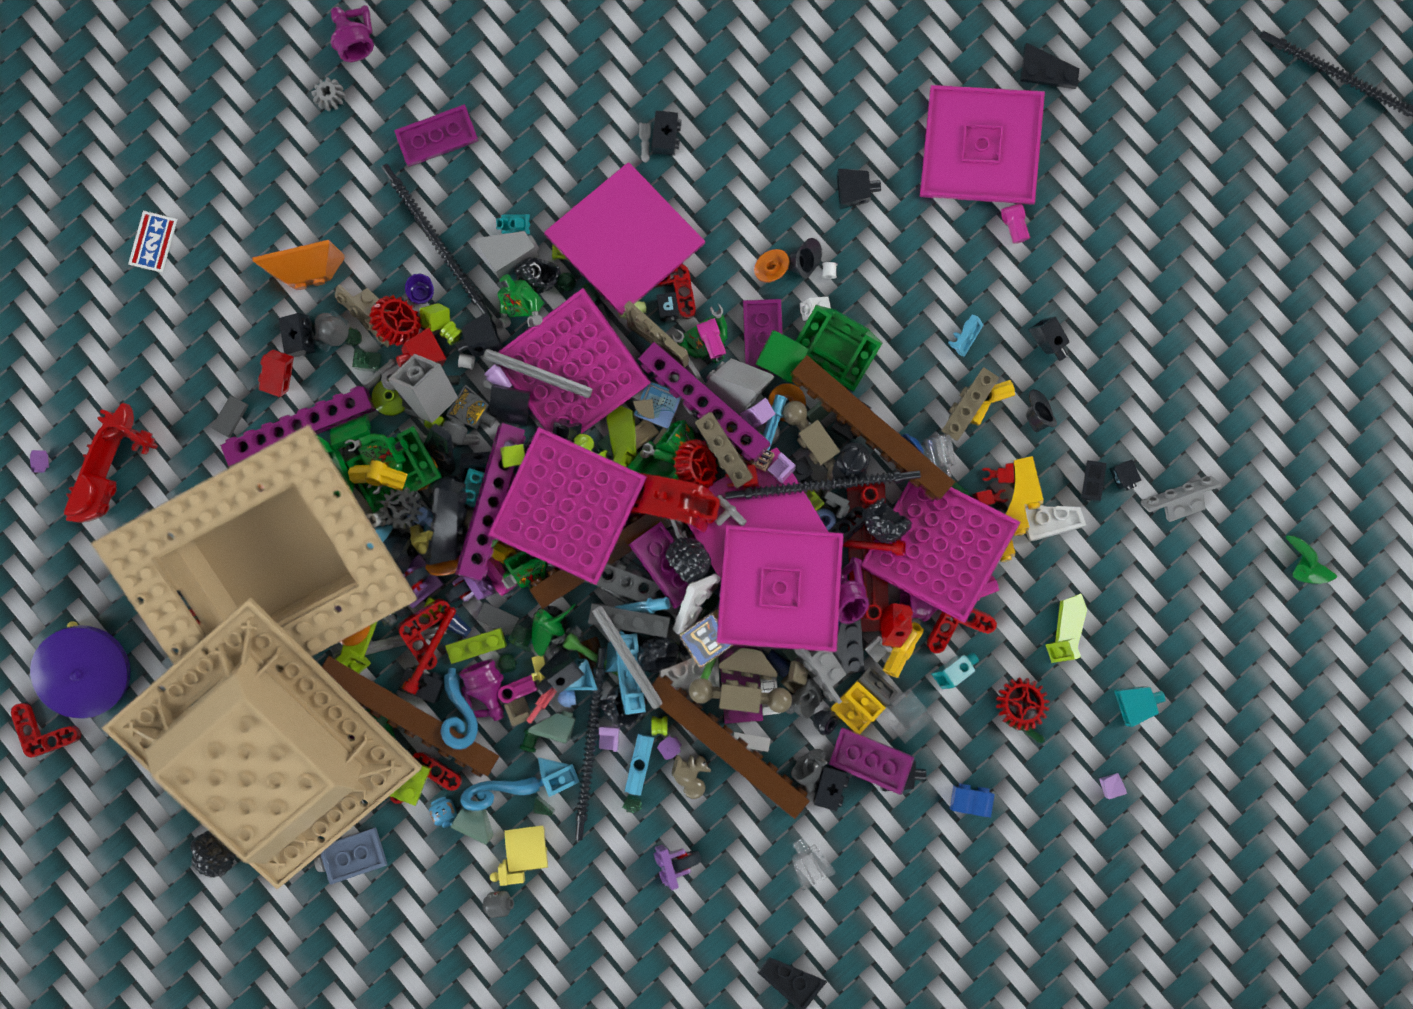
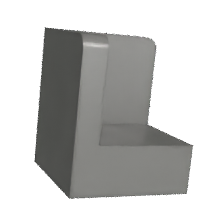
M878 635L863 648L876 663L893 650L890 646H883L882 638Z

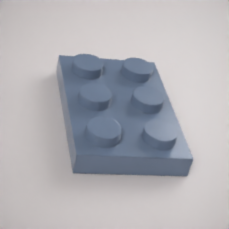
M376 827L336 840L320 853L330 885L387 865Z

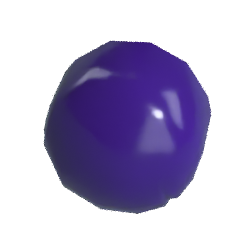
M421 273L413 274L406 281L405 294L410 302L414 304H426L432 300L434 286L428 276Z

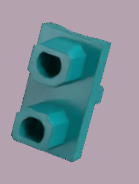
M530 214L501 215V218L496 219V229L501 230V234L521 231L530 234L528 228L530 227V222H528Z
M469 468L464 482L466 484V492L468 493L465 504L475 507L484 476L483 472Z

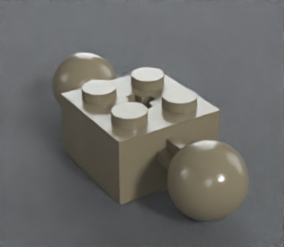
M799 401L787 403L782 412L784 420L788 424L796 425L801 432L798 433V443L803 450L807 448L810 452L808 457L814 465L818 464L821 466L824 464L828 469L827 478L832 480V470L836 462L833 457L840 450L818 420L811 425L806 420L807 409L803 403Z
M698 678L689 687V695L693 701L706 703L711 698L720 699L719 708L759 713L760 704H765L772 711L783 713L792 704L791 694L786 689L775 688L769 693L762 692L761 687H758V684L755 682H746L745 685L738 684L737 680L726 679V683L722 682L721 687H716L709 680Z

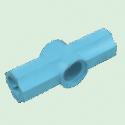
M638 734L625 787V792L629 794L641 795L654 737L645 734ZM638 759L643 760L645 767L637 769L634 762Z

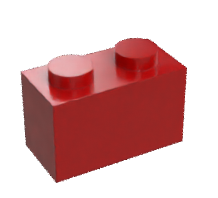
M273 349L264 354L261 359L262 372L258 377V382H260L259 390L278 397L288 392L294 357Z

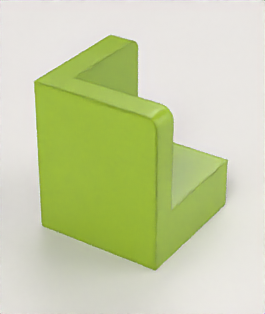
M439 303L419 308L420 324L425 329L430 328L431 332L442 329L450 322V309Z

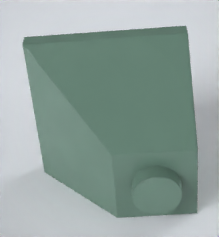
M562 710L561 713L557 712L529 728L528 732L566 744L570 740L576 717H573V713Z
M462 807L451 825V828L484 845H487L494 836L486 809L471 811Z

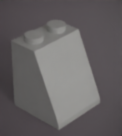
M525 231L480 237L475 240L499 278L506 274L511 275L515 273V269L519 268L526 258L539 257L537 253L539 247L532 235L527 236Z
M414 354L388 379L420 418L431 423L458 398L441 365L417 354Z
M731 358L726 363L722 362L716 368V371L712 370L706 377L708 381L705 386L740 416L741 412L758 399L774 376Z

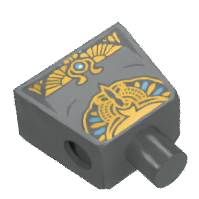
M467 385L463 387L458 398L446 414L450 419L465 423V425L474 429H478L481 424L491 428L496 421L495 417L488 414L490 405Z

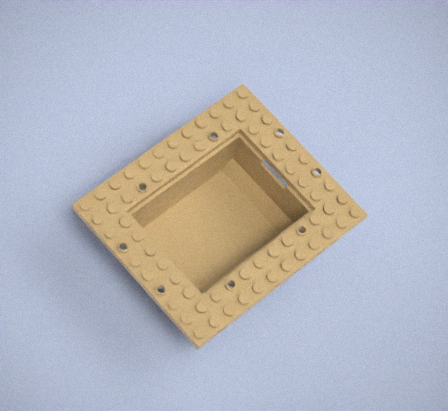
M310 425L303 427L91 543L173 664L180 660L249 598H252L310 656L321 652L417 600L413 590ZM258 484H262L264 489L260 490ZM334 491H340L341 496H336ZM168 533H172L174 538L169 536ZM367 543H372L374 548H368ZM177 590H180V592L182 593V595L184 596V598L186 599V601L188 602V604L190 605L198 619L201 621L199 625L190 613V611L188 610V608L186 607V605L184 604V602L182 601V599L180 598V596L178 595V593L176 592ZM138 597H142L144 602L139 601ZM335 606H340L342 610H336ZM173 648H177L179 652H174ZM203 648L205 652H209L208 648ZM277 665L278 669H283L281 665Z
M249 598L102 728L148 770L154 780L240 859L249 863L276 889H279L414 776L422 767L252 598ZM203 648H208L209 652H205ZM277 665H281L283 669H278ZM160 686H164L166 690H162ZM348 735H353L355 738L351 739Z

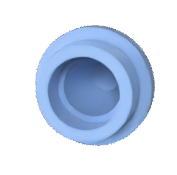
M562 691L558 696V702L562 706L571 708V705H576L575 691Z

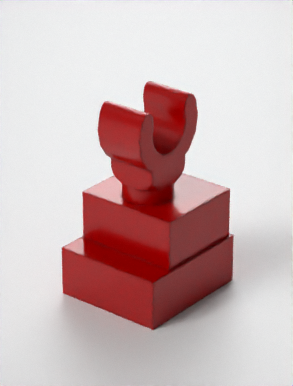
M1006 463L1005 468H998V470L982 469V471L990 473V476L983 478V481L987 482L992 478H998V484H1014L1013 463Z
M755 464L748 465L747 468L753 478L743 484V488L759 487ZM733 482L727 484L728 488L735 486Z
M1005 489L997 491L996 494H992V490L972 494L974 499L986 505L1008 501V499L1003 500L1000 498V494L1005 492Z

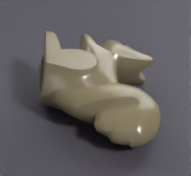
M676 755L672 767V776L679 785L684 787L683 792L687 797L691 799L700 798L705 791V784L702 780L696 778L698 771L711 772L705 758L698 756L694 761V757L690 755L688 761L684 762L679 755Z

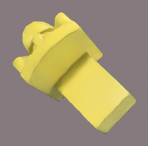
M417 524L410 527L411 543L420 554H425L428 549L429 540L432 539L434 532L430 530L424 532L421 526Z
M544 655L542 657H532L535 673L531 674L533 681L539 680L541 682L545 678L540 672V669L546 664Z
M503 859V863L498 866V873L493 872L490 875V880L493 882L499 881L500 886L524 883L525 875L524 871L509 873L507 859Z

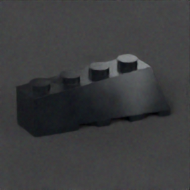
M443 479L435 488L432 512L436 514L430 530H434V533L428 543V549H432L430 557L428 556L426 560L428 565L456 560L462 552L467 529L464 523L467 516L465 502L468 497L466 484Z

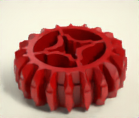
M394 295L390 297L385 296L377 300L369 314L371 318L369 324L374 325L372 331H377L376 337L381 336L383 338L382 342L387 340L389 345L394 343L396 346L403 345L406 341L419 334L421 327L419 323L421 318L417 317L418 311L413 310L414 305L407 304L408 300L402 301L401 296L397 298Z
M695 439L684 442L679 446V450L675 451L677 456L673 458L676 462L673 467L676 468L677 480L694 483L709 489V487L713 486V481H716L715 475L718 474L716 471L718 465L715 461L717 458L714 457V453L710 451L705 441Z
M1021 677L1017 678L1016 682L1013 679L1010 680V685L1005 683L1003 685L1005 690H999L1003 697H996V700L1001 702V704L996 705V708H1002L1003 710L998 715L1006 716L1002 721L1007 722L1010 720L1009 727H1013L1016 723V730H1020L1023 726L1025 731L1029 730V725L1032 729L1036 728L1035 722L1039 725L1043 722L1040 717L1043 719L1047 718L1043 711H1049V708L1044 706V704L1049 703V700L1043 699L1047 692L1040 693L1043 686L1036 688V681L1029 684V678H1025L1023 682ZM1022 688L1018 698H1009L1013 690ZM1028 691L1034 695L1037 704L1030 700ZM1022 698H1023V703L1026 704V705H1028V706L1023 707V708H1022V705H1021V704L1017 703V702L1022 701ZM1008 704L1016 709L1017 717L1011 713ZM1027 710H1036L1031 719L1023 720Z

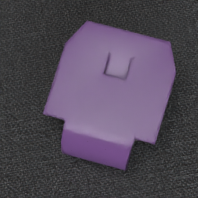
M31 451L30 465L32 472L44 473L46 468H49L46 451Z
M669 736L660 742L657 748L665 760L681 752L679 748L682 744L676 736L673 738Z

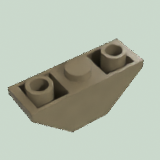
M741 647L719 663V668H722L724 673L733 674L734 671H740L742 676L753 677V674H759L761 679L772 680V677H777V672L761 650Z

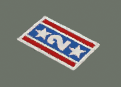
M143 211L128 265L163 273L177 219Z

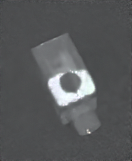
M938 434L924 438L923 443L928 459L949 477H952L950 466L956 465L951 436Z
M800 839L793 844L798 853L792 856V861L803 891L836 873L816 844L808 847L804 839Z

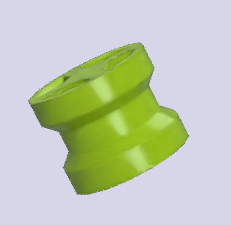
M451 321L442 328L439 335L446 338L449 345H454L455 342L461 339L463 333Z
M652 716V736L657 734L668 735V716H663L662 718Z

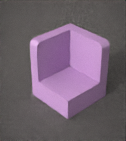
M764 398L740 414L747 423L756 428L773 417L775 412L768 400Z
M780 453L778 459L767 471L782 484L795 471V464L783 453Z
M604 725L599 727V749L613 750V752L618 751L620 727Z

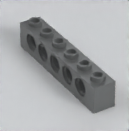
M607 562L604 570L610 569L612 571L611 576L603 578L601 575L596 585L640 602L647 601L648 598L659 599L656 597V593L660 588L652 577H645L643 572L636 569L629 571L625 565L615 562L614 565ZM623 576H629L630 579L627 584H620ZM641 583H647L646 590L639 591V585ZM670 603V608L664 609V611L678 615L681 605L674 609Z

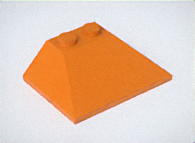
M325 240L253 257L252 260L270 275L291 288L303 290L309 285L320 286L324 285L326 281H330L345 259V256L332 242Z

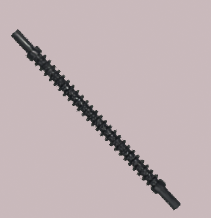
M1264 30L1259 35L1260 38L1275 45L1276 49H1283L1284 53L1287 51L1288 55L1293 54V58L1298 57L1297 59H1302L1303 63L1306 61L1307 65L1312 64V68L1316 66L1317 70L1322 69V73L1326 72V75L1331 74V77L1335 76L1336 80L1341 79V83L1345 81V85L1350 84L1351 88L1354 86L1355 90L1360 89V93L1364 91V94H1369L1370 98L1374 96V100L1379 99V102L1383 101L1384 105L1389 104V108L1393 106V110L1398 109V112L1402 111V114L1406 117H1413V105H1406V101L1402 103V100H1397L1396 96L1392 98V94L1387 95L1386 91L1383 93L1382 89L1377 90V86L1373 88V84L1368 85L1367 81L1364 83L1363 79L1358 80V76L1354 78L1353 74L1348 75V71L1344 73V69L1339 70V67L1335 68L1334 64L1329 65V61L1325 63V59L1315 58V54L1310 55V52L1306 53L1305 49L1300 50L1301 47L1296 48V44L1291 45V42L1287 43V40L1283 37L1279 39Z
M387 163L384 164L381 168L391 181L392 188L399 194V198H402V202H406L405 206L408 207V211H411V215H415L414 219L417 220V224H421L420 228H423L426 237H430L429 241H432L435 250H439L438 254H441V259H445L444 263H448L447 267L450 268V272H454L453 276H457L456 280L460 281L459 285H463L462 289H466L465 293L469 294L468 298H472V304L477 306L482 314L488 312L492 318V314L483 303V297L478 294V290H474L475 286H471L472 282L468 281L469 277H465L466 273H462L463 269L459 268L460 264H456L457 260H454V256L450 255L451 251H447L448 247L444 246V242H441L442 238H438L439 234L435 233L436 229H432L433 225H429L430 221L426 220L427 216H423L424 212H420L421 208L417 207L418 203H414L415 199L409 194V190H405L406 186L403 185L402 180L396 177Z
M920 470L901 473L900 471H893L892 474L890 472L888 474L883 472L882 475L877 473L875 476L874 474L868 476L866 474L865 477L862 475L857 477L855 475L854 478L849 476L848 479L846 477H843V479L838 477L837 480L834 478L829 480L827 478L826 481L821 479L820 482L818 480H815V482L810 480V483L804 481L803 484L799 481L798 484L793 482L792 485L790 483L784 485L782 483V486L776 484L775 487L773 485L771 487L765 485V488H762V486L757 488L755 486L754 489L745 487L744 490L725 492V498L752 499L754 496L755 498H758V496L763 498V495H766V497H769V495L774 496V494L780 496V493H783V495L788 493L790 495L791 492L796 494L798 491L800 494L802 491L807 493L808 490L811 492L816 490L818 492L819 489L824 491L825 488L827 490H830V488L835 490L836 487L839 489L844 487L846 489L847 486L852 488L853 485L855 487H858V485L863 487L864 484L867 486L872 484L874 486L875 483L880 485L881 482L883 484H886V482L891 484V481L900 483L901 480L921 478Z
M602 647L598 648L597 664L593 670L595 674L593 678L597 690H593V693H591V696H593L590 699L592 704H589L591 707L589 709L591 714L588 715L590 720L587 721L589 723L587 729L589 730L586 732L588 736L585 737L587 742L584 743L587 747L584 748V751H586L583 754L585 756L583 759L584 764H582L584 769L581 770L583 775L580 776L582 778L580 781L582 786H579L581 791L578 792L580 795L578 800L580 802L577 803L579 807L576 809L578 812L575 816V820H577L575 840L577 841L583 840L584 824L588 818V814H586L588 809L586 807L589 806L587 801L590 800L588 798L590 792L588 791L591 790L589 785L592 784L590 781L592 776L590 774L593 773L591 768H594L592 765L594 760L592 758L595 757L593 752L596 751L594 748L596 743L594 742L597 740L595 736L598 735L596 730L599 729L596 725L599 724V721H597L600 718L598 714L601 712L599 710L601 708L599 703L602 701L600 697L603 696L601 694V691H603L601 686L604 685L602 681L605 680L603 675L606 672V668H604L606 648Z

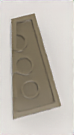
M628 301L624 305L628 328L650 344L655 342L684 368L689 364L688 352L684 347L679 346L632 302Z

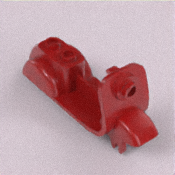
M122 403L114 413L100 410V413L105 414V417H97V419L103 425L95 434L92 443L87 444L89 450L87 454H83L85 460L75 485L68 488L72 491L71 494L66 493L69 498L64 510V515H67V521L78 523L90 522L108 512L110 499L116 493L117 487L116 482L107 479L106 476L123 437L126 436L135 442L132 446L133 451H137L141 445L143 447L141 453L145 455L149 452V448L157 449L158 445L155 443V438H152V433L144 430L139 432L132 429L134 414L129 404Z
M639 473L647 478L630 513H643L681 521L694 526L703 533L707 530L708 524L713 523L717 519L720 499L715 497L707 488L686 481Z

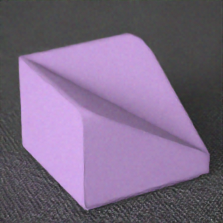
M1118 773L1099 778L1106 798L1112 799L1127 794Z

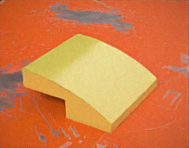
M543 825L505 830L509 873L548 868Z

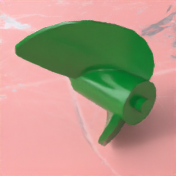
M1286 536L1291 545L1302 555L1293 571L1295 579L1306 583L1322 584L1337 578L1334 572L1318 563V555L1310 545L1298 537Z
M575 603L556 617L551 616L544 609H540L535 613L532 625V644L535 652L540 657L545 654L553 635L563 636L565 634L560 622L576 605Z

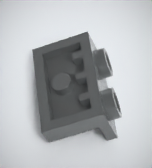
M824 489L822 497L825 498V503L836 508L834 515L840 519L842 515L846 516L850 508L848 505L849 501Z

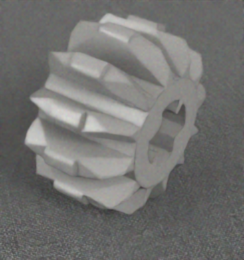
M327 77L325 82L319 79L320 84H314L316 90L311 91L314 96L313 101L322 110L326 108L327 111H331L332 107L338 110L337 104H343L341 99L345 98V94L342 92L344 88L335 79L331 81Z

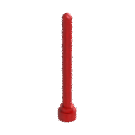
M847 540L843 547L892 551L896 556H904L906 541L897 540L888 544Z
M454 607L448 609L411 678H408L403 683L402 689L414 695L419 689L418 681L456 613Z

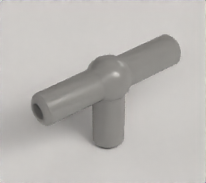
M718 495L717 498L720 499V505L725 511L715 520V523L721 526L731 516L740 526H744L746 520L739 514L736 507L731 505L722 495Z

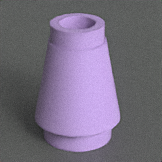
M496 364L484 373L487 377L486 379L492 384L505 387L512 386L502 368Z

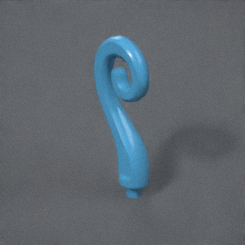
M449 668L448 674L444 675L445 692L450 701L465 718L467 734L462 739L451 735V726L456 727L458 733L465 731L464 722L457 717H451L442 724L441 736L448 746L460 750L467 748L474 742L477 736L478 724L473 710L461 694L460 676L456 674L455 668Z
M535 776L514 782L484 781L468 787L462 793L460 802L465 809L479 811L493 804L494 795L491 791H501L514 795H529L539 792V787L544 786L542 778L537 779ZM477 794L478 799L484 800L475 802L471 798Z

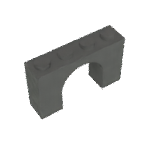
M593 603L591 605L589 624L600 625L592 611L596 607L602 606L616 629L667 637L671 616L630 611L601 603Z

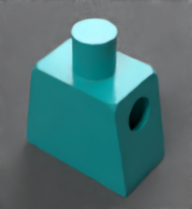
M973 652L967 656L959 655L936 669L931 675L941 689H951L975 672L973 665L979 659Z
M1148 686L1114 690L1125 726L1134 727L1159 713L1157 704L1166 701L1162 691L1153 693L1151 687Z

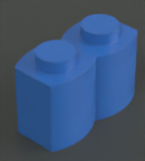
M959 783V787L953 786L950 810L991 818L995 794L989 792V788L978 786V790L970 789L971 785Z

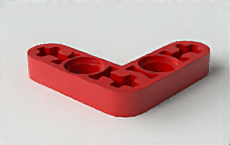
M681 264L672 274H676L679 269H682V272H686L682 278L679 275H673L674 280H671L669 274L665 281L660 282L654 288L674 284L680 316L684 319H691L696 314V306L689 270L686 265ZM681 287L689 289L690 292L687 296L683 297L679 294ZM691 299L692 301H688V306L693 310L690 311L689 315H686V312H682L685 309L684 302L680 303V301Z
M444 599L433 601L403 620L398 626L400 636L418 663L423 657L422 653L429 646L421 632L443 619L450 608V605ZM439 604H441L442 606H444V607H443V608H444V611H443V612H441L440 610H438V607H437V606H438ZM431 609H432L433 612H435L434 614H435L436 617H434V618H433V615L431 614V612L429 611V610H431ZM423 614L429 615V621L425 624L419 622V617ZM413 620L416 621V623H417V625L419 626V628H416V626H413V625H414V623L412 622ZM405 626L411 627L410 633L404 632ZM415 641H422L423 646L421 649L415 650L412 648ZM434 653L430 659L431 663L427 664L425 670H431L436 666L437 658Z
M975 608L971 611V613H975V618L965 623L942 611L927 639V646L935 654L943 652L959 623L988 634L996 629L997 622L991 615ZM980 619L986 623L990 622V625L984 626L980 622ZM949 623V629L941 631L942 624ZM939 641L940 645H935L934 647L933 643Z
M28 703L16 704L11 708V717L23 753L27 757L32 758L73 744L81 738V731L77 726L64 727L41 736L33 709ZM24 709L25 712L19 715L18 711ZM25 719H28V720H29V721H27V722H22V723H21L22 720H25ZM25 725H29L32 728V733L29 736L23 731ZM70 732L74 733V735L69 738H62V736L67 735ZM50 736L56 738V745L54 747L48 744ZM42 745L41 748L31 751L33 746Z
M418 752L412 756L415 760L422 756V761L426 764L431 761L432 764L429 765L431 769L433 766H439L441 768V775L438 777L432 775L430 769L428 778L445 789L454 791L461 786L462 777L460 774L427 753ZM447 771L448 774L446 776L450 779L455 777V782L457 783V785L454 784L450 786V781L445 778L443 781H441L440 779L445 775ZM390 797L393 803L400 804L403 802L397 798Z

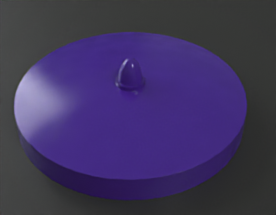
M76 625L56 631L38 646L30 666L31 682L40 700L56 713L71 718H90L108 711L123 697L130 682V663L124 648L109 633L92 626Z

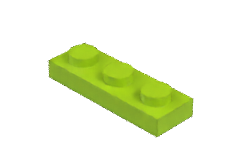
M497 628L447 644L445 647L450 662L453 664L504 648L507 644L502 629Z

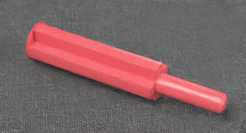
M553 687L545 694L542 693L535 703L537 706L527 719L528 723L533 722L540 710H544L557 691Z

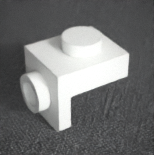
M814 297L801 302L800 312L803 321L808 320L815 305L831 309L829 297Z

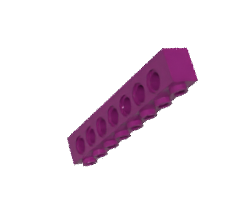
M655 342L639 358L642 364L640 367L647 374L653 373L656 376L654 379L661 386L666 385L669 387V393L676 399L680 397L684 400L683 405L690 411L694 409L699 413L697 415L699 419L709 412L713 414L721 412L723 415L721 419L717 420L734 448L738 447L742 451L740 454L747 461L752 460L756 462L771 446L764 436ZM664 363L665 367L662 370H656L657 364ZM673 375L679 376V380L674 383L670 382V378ZM692 387L694 389L692 394H684L686 388ZM701 400L708 401L705 407H699L698 403ZM731 424L737 426L736 431L733 433L727 431V427ZM744 437L752 439L749 445L741 444Z
M356 386L351 388L349 393L344 395L343 393L336 394L332 397V400L327 402L325 400L319 401L314 404L315 407L310 409L302 408L295 415H285L280 417L278 422L265 423L261 426V429L256 431L254 429L248 430L243 433L244 436L239 438L231 437L225 440L226 443L220 446L228 466L232 467L296 432L295 424L299 421L302 424L300 429L310 425L315 435L361 415L376 411L368 389ZM355 400L354 407L349 409L348 402ZM333 407H337V413L331 416L330 410ZM319 414V421L313 423V416ZM283 429V436L278 438V430ZM262 436H265V443L263 445H260V438ZM247 443L248 449L242 452L243 444Z
M505 423L498 425L455 575L476 581H482V577H486L488 571L486 563L493 554L492 542L496 540L488 534L508 493L509 484H512L515 473H513L514 466L507 467L506 470L500 469L499 461L502 460L500 448L504 447L505 442H509L512 446L524 445L526 436H523L525 432L523 429ZM494 479L501 481L500 489L494 487ZM490 497L494 498L496 501V506L494 508L488 505V499ZM484 516L490 518L491 523L488 527L482 522ZM478 535H483V536H484V538H485V543H484V545H479V544H478V542H477V537H478ZM474 553L480 558L477 565L471 560Z

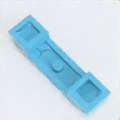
M637 633L620 635L638 663ZM617 652L619 686L625 714L646 712L644 693L641 692L639 685Z

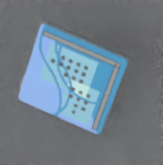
M652 382L644 388L640 400L653 399L655 419L642 416L636 409L633 416L668 429L673 421L681 398L678 397L676 399L669 393V388Z

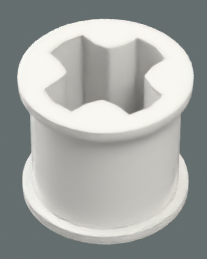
M822 263V278H837V263Z
M460 353L458 367L473 370L475 357Z
M381 511L373 514L370 513L366 516L373 528L384 526L387 522V519H382L384 512Z

